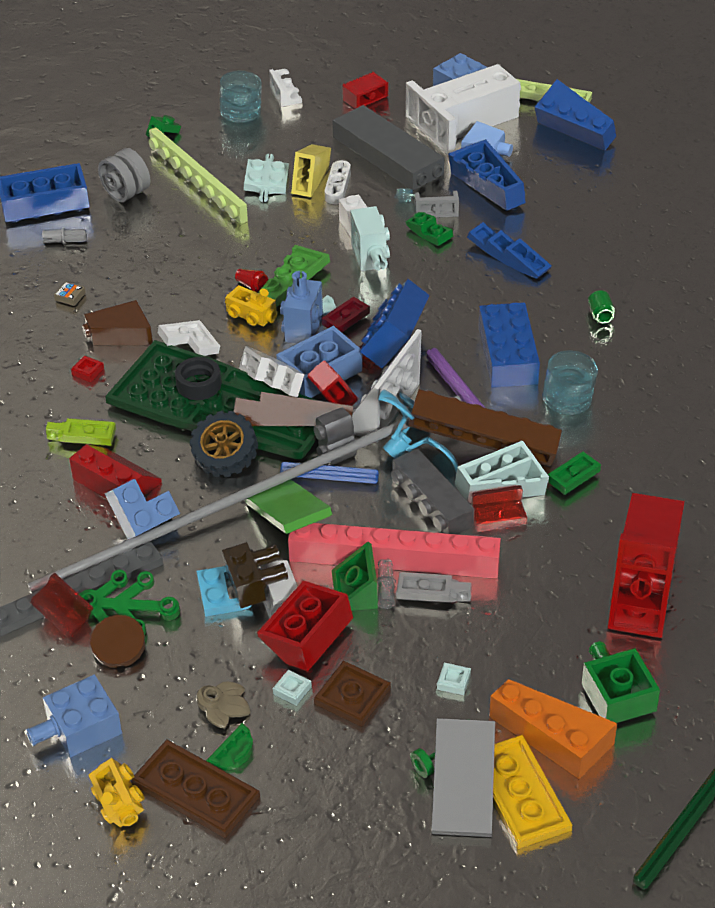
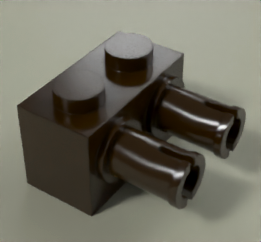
M245 542L222 550L226 572L240 608L266 601L264 591L266 585L289 579L284 563L263 570L258 568L259 566L281 560L276 544L253 551L252 549L250 550L248 543Z

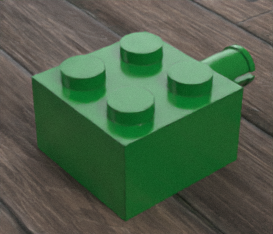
M604 642L593 643L589 647V653L594 660L584 663L582 686L598 715L618 723L656 712L660 689L636 648L610 655Z

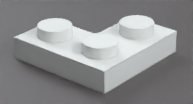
M200 320L165 324L158 327L157 333L167 346L188 343L197 354L203 356L219 354L220 345Z

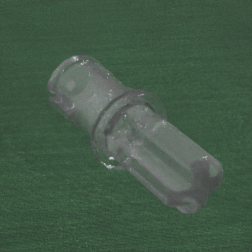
M387 558L385 560L381 559L378 562V606L383 609H390L395 605L394 588L396 587V580L393 578L392 561Z

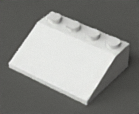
M417 329L390 365L385 366L381 377L373 382L371 390L362 397L357 409H353L354 435L363 437L390 425L400 412V409L391 403L379 400V394L382 390L389 391L403 403L399 393L401 392L411 397L420 383L421 330Z

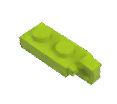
M67 418L66 422L62 423L48 422L46 426V435L49 440L107 446L112 445L116 431V424L114 422Z

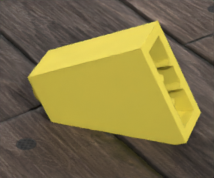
M311 144L295 152L291 194L307 197L313 196L329 169L331 148Z

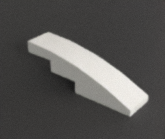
M245 346L239 366L240 370L247 372L255 380L263 381L272 388L282 390L289 396L298 397L304 378L302 372L265 353Z

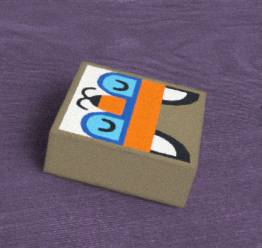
M65 282L54 294L55 301L75 306L86 293L85 287Z

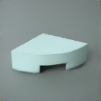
M329 295L322 299L323 317L336 309L334 299Z

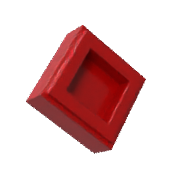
M83 356L71 368V373L75 377L92 382L104 370V363Z

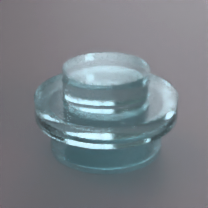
M397 189L394 199H398V203H411V199H415V194H413V189Z

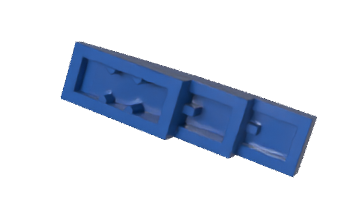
M484 222L468 233L467 238L479 248L518 272L537 279L552 267L551 264L520 238L514 241L502 230L495 233Z

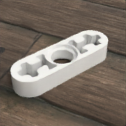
M339 160L332 164L325 187V201L327 203L339 204V199L345 197L351 175L349 162Z

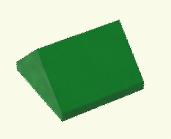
M367 542L331 570L334 590L348 595L352 611L378 608L377 577L372 544Z

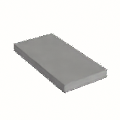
M437 718L432 834L492 837L495 721Z

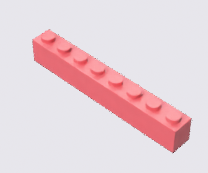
M312 523L289 533L290 562L338 565L365 543L370 542L372 544L375 569L498 579L501 538Z

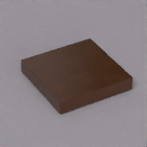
M342 661L314 697V704L362 727L390 691L391 682L346 661Z

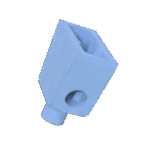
M479 121L475 123L461 141V148L486 139L499 155L510 157L513 151V145L505 143V132L503 130Z

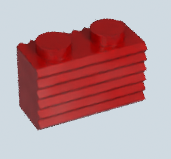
M373 71L368 75L366 74L359 77V79H353V81L342 85L343 101L348 103L353 109L362 105L367 106L388 97V82Z
M322 361L308 374L307 377L330 403L353 406L358 401V397L326 361Z

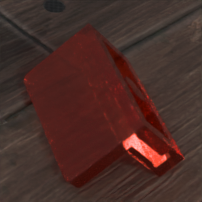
M521 485L472 493L471 505L475 509L474 524L477 532L527 524V515L522 504L523 489Z
M56 573L49 577L47 585L33 596L30 601L37 610L68 638L73 636L88 621L93 611V607Z

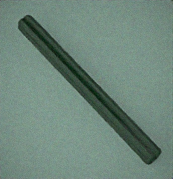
M715 768L634 874L633 883L643 890L649 887L715 798Z

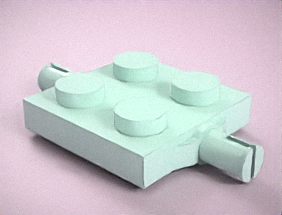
M266 154L265 161L248 159L244 190L260 193L259 200L263 202V197L264 202L268 200V194H286L289 163L273 162V154H270V158L269 154Z

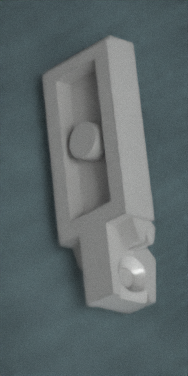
M400 572L396 599L436 602L471 601L472 584L452 579V575Z

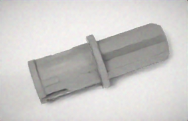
M65 227L56 230L43 229V243L62 242L66 244V242L86 241L85 229H65Z

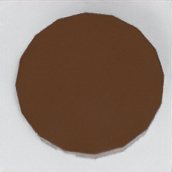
M113 615L103 619L96 625L91 633L90 645L94 657L101 664L110 668H117V666L123 665L125 667L140 658L145 649V635L142 626L135 619L126 615Z

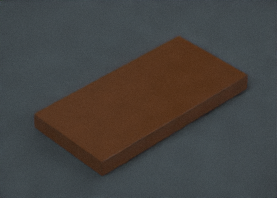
M167 739L137 771L134 778L131 779L132 785H136L143 792L223 838L230 834L260 798V791Z

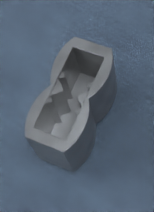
M343 407L316 417L314 433L319 440V446L317 447L318 456L355 440L352 417ZM357 450L328 464L334 465L356 455Z

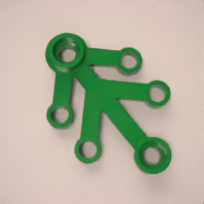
M123 570L114 571L109 582L97 590L89 589L81 592L76 599L77 609L82 614L93 615L100 623L108 617L103 609H113L118 615H126L135 619L142 626L144 635L147 631L145 623L140 619H136L130 611L159 612L161 618L167 621L176 619L181 611L179 602L173 597H165L161 601L133 599L142 591L153 587L154 578L148 571L141 572L137 577V582L115 598L105 597L115 589L123 588L127 585L128 577ZM119 576L124 577L122 581H115ZM144 578H149V579H150L149 582H147V583H142V580H143ZM93 599V602L90 604L85 603V601ZM167 604H173L169 609L164 608Z

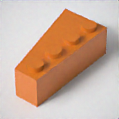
M510 679L490 696L489 717L514 735H523L527 744L578 779L615 744L617 723Z

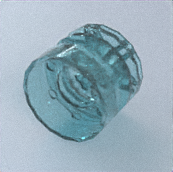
M247 71L228 72L221 77L219 109L223 118L242 123L253 121L261 114V79Z
M568 350L554 354L548 361L542 398L545 404L560 414L574 415L586 411L592 403L598 374V367L595 361L588 355L578 351Z

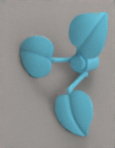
M385 389L382 390L379 394V400L396 406L403 415L395 433L384 445V450L396 459L406 451L411 452L413 449L426 443L441 450L451 460L457 473L458 462L446 447L430 437H425L410 445L409 443L412 440L406 435L410 427L401 431L408 417L411 420L414 419V416L407 409V407L413 408L414 401L400 392L399 396L403 399V403H401L392 393Z

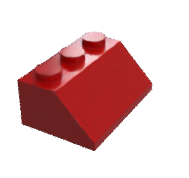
M86 444L69 458L73 480L106 498L105 493L133 479H136L144 497L162 482L158 476L107 448Z
M303 580L257 632L258 637L286 664L309 671L353 619L348 595Z

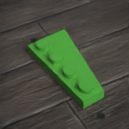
M294 245L292 254L284 258L283 266L275 270L274 278L268 279L262 289L268 290L269 294L267 297L276 300L277 307L286 299L287 289L293 284L292 274L300 271V278H302V271L307 274V280H309L330 262L329 254Z

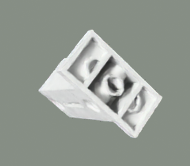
M499 64L424 90L412 80L406 82V117L449 156V153L455 151L457 139L466 136L477 121L489 126H495L519 117L521 85L517 79Z

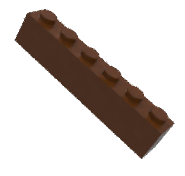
M418 389L411 413L414 419H410L408 426L494 451L523 441L540 464L552 466L562 432L561 429L549 424L543 425L533 422L528 418L515 417L503 411H494L484 408L479 404H469L459 401L454 397H445L429 390L424 391Z

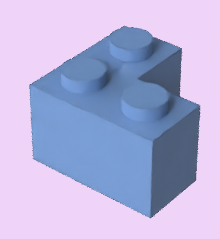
M136 479L105 493L127 539L136 537L180 514L169 491L146 501Z

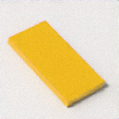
M520 735L496 743L494 745L493 804L517 850L572 831L573 825L524 736Z

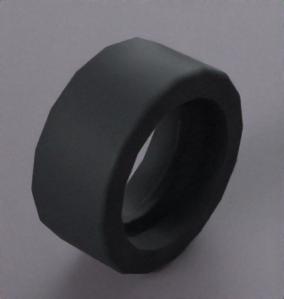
M206 357L189 358L181 362L175 371L178 393L187 399H208L216 395L221 388V371L219 365L212 359ZM194 375H207L211 377L203 382H190L186 380Z

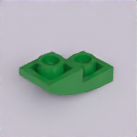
M418 212L406 221V225L414 233L437 246L454 237L451 228L437 224L436 217L425 212Z

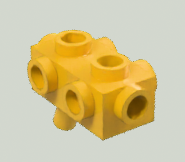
M238 285L225 297L228 314L233 318L238 316L244 318L252 326L258 324L264 327L268 322L273 323L277 318L276 300L267 297L269 292L266 289H261L257 293Z
M111 757L89 774L93 784L91 791L96 799L101 802L103 807L101 813L109 824L115 823L119 827L130 826L138 820V814L144 811L141 802L145 797L136 785H132L130 780L134 778V774L130 767L125 763L121 765Z

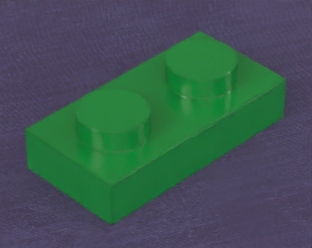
M583 451L547 474L549 476L548 483L565 495L599 473L601 464Z

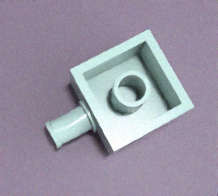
M376 206L350 210L351 246L360 270L376 269L380 271V268L384 270L388 265L387 258H390L389 247L386 245V241L390 240L388 227H384L383 214L379 215Z

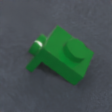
M163 115V117L151 116L146 136L150 137L149 130L155 127L163 134L165 132L179 133L181 125L174 122L175 119L167 115Z

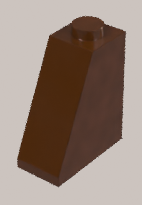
M137 300L84 314L85 324H82V329L85 337H89L93 345L149 346L153 342L151 326Z

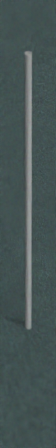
M458 395L454 397L461 401V398ZM409 417L407 418V420H406L405 424L403 425L401 431L404 430V429H406V428H408V427H410V426H408V423H409V420H410ZM400 421L27 584L31 593H34L393 435Z

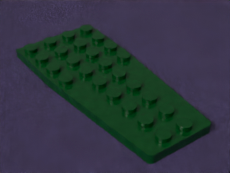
M154 340L108 392L105 399L107 404L168 425L193 431V429H197V424L201 420L204 421L206 416L210 414L213 416L219 411L228 413V411L234 412L236 398L260 401L261 392L289 395L280 389L270 387L263 381L253 379L245 371L212 359L219 365L222 383L220 390L216 395L208 399H187L178 393L175 380L176 368L181 362L189 358L206 356L172 345L167 346L163 342ZM194 375L186 380L190 382H203L211 377L207 375ZM300 393L298 394V398L314 400ZM252 426L257 437L258 449L298 460L303 459L317 441L314 426ZM228 432L227 436L229 437L234 432ZM241 436L233 442L241 443Z

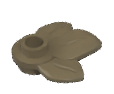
M222 682L216 687L210 685L203 686L197 692L196 701L199 708L206 712L208 721L217 727L225 729L229 717H245L250 715L249 705L241 697L245 688L238 683Z

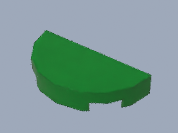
M241 723L206 761L223 771L238 768L247 762L253 752V739L249 728Z

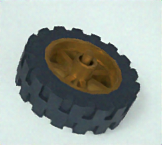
M219 411L216 415L212 416L210 414L206 416V419L204 421L201 420L197 424V429H193L191 434V452L197 465L200 468L202 467L205 473H212L215 477H220V475L229 477L232 473L236 472L238 474L242 472V469L244 467L247 468L251 464V459H254L257 454L255 449H258V442L249 420L246 421L243 415H236L232 411H228V413ZM228 432H234L229 437L227 436ZM241 436V443L233 442ZM211 439L216 441V443L209 444ZM217 449L214 455H211L207 452L210 450Z

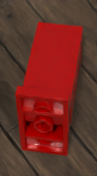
M632 493L624 531L621 533L608 629L662 638L685 501Z

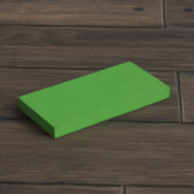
M291 479L245 499V503L285 534L332 515L329 505Z

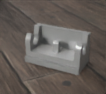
M457 190L453 191V196L420 198L419 192L414 193L415 214L425 212L436 218L459 217Z

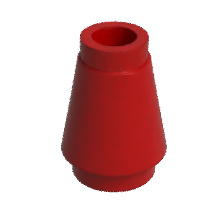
M238 269L235 279L252 291L259 292L268 281V276L260 270Z

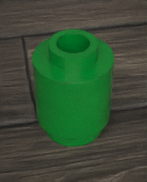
M603 290L593 292L588 297V305L593 318L601 324L609 323L615 314V308L609 294Z

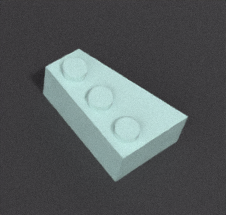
M520 441L458 466L455 486L469 503L545 495L549 476L526 444Z

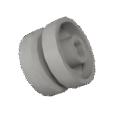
M124 148L118 151L114 156L105 158L98 165L99 178L103 187L118 202H125L150 186L151 181L148 168L139 154L131 148Z

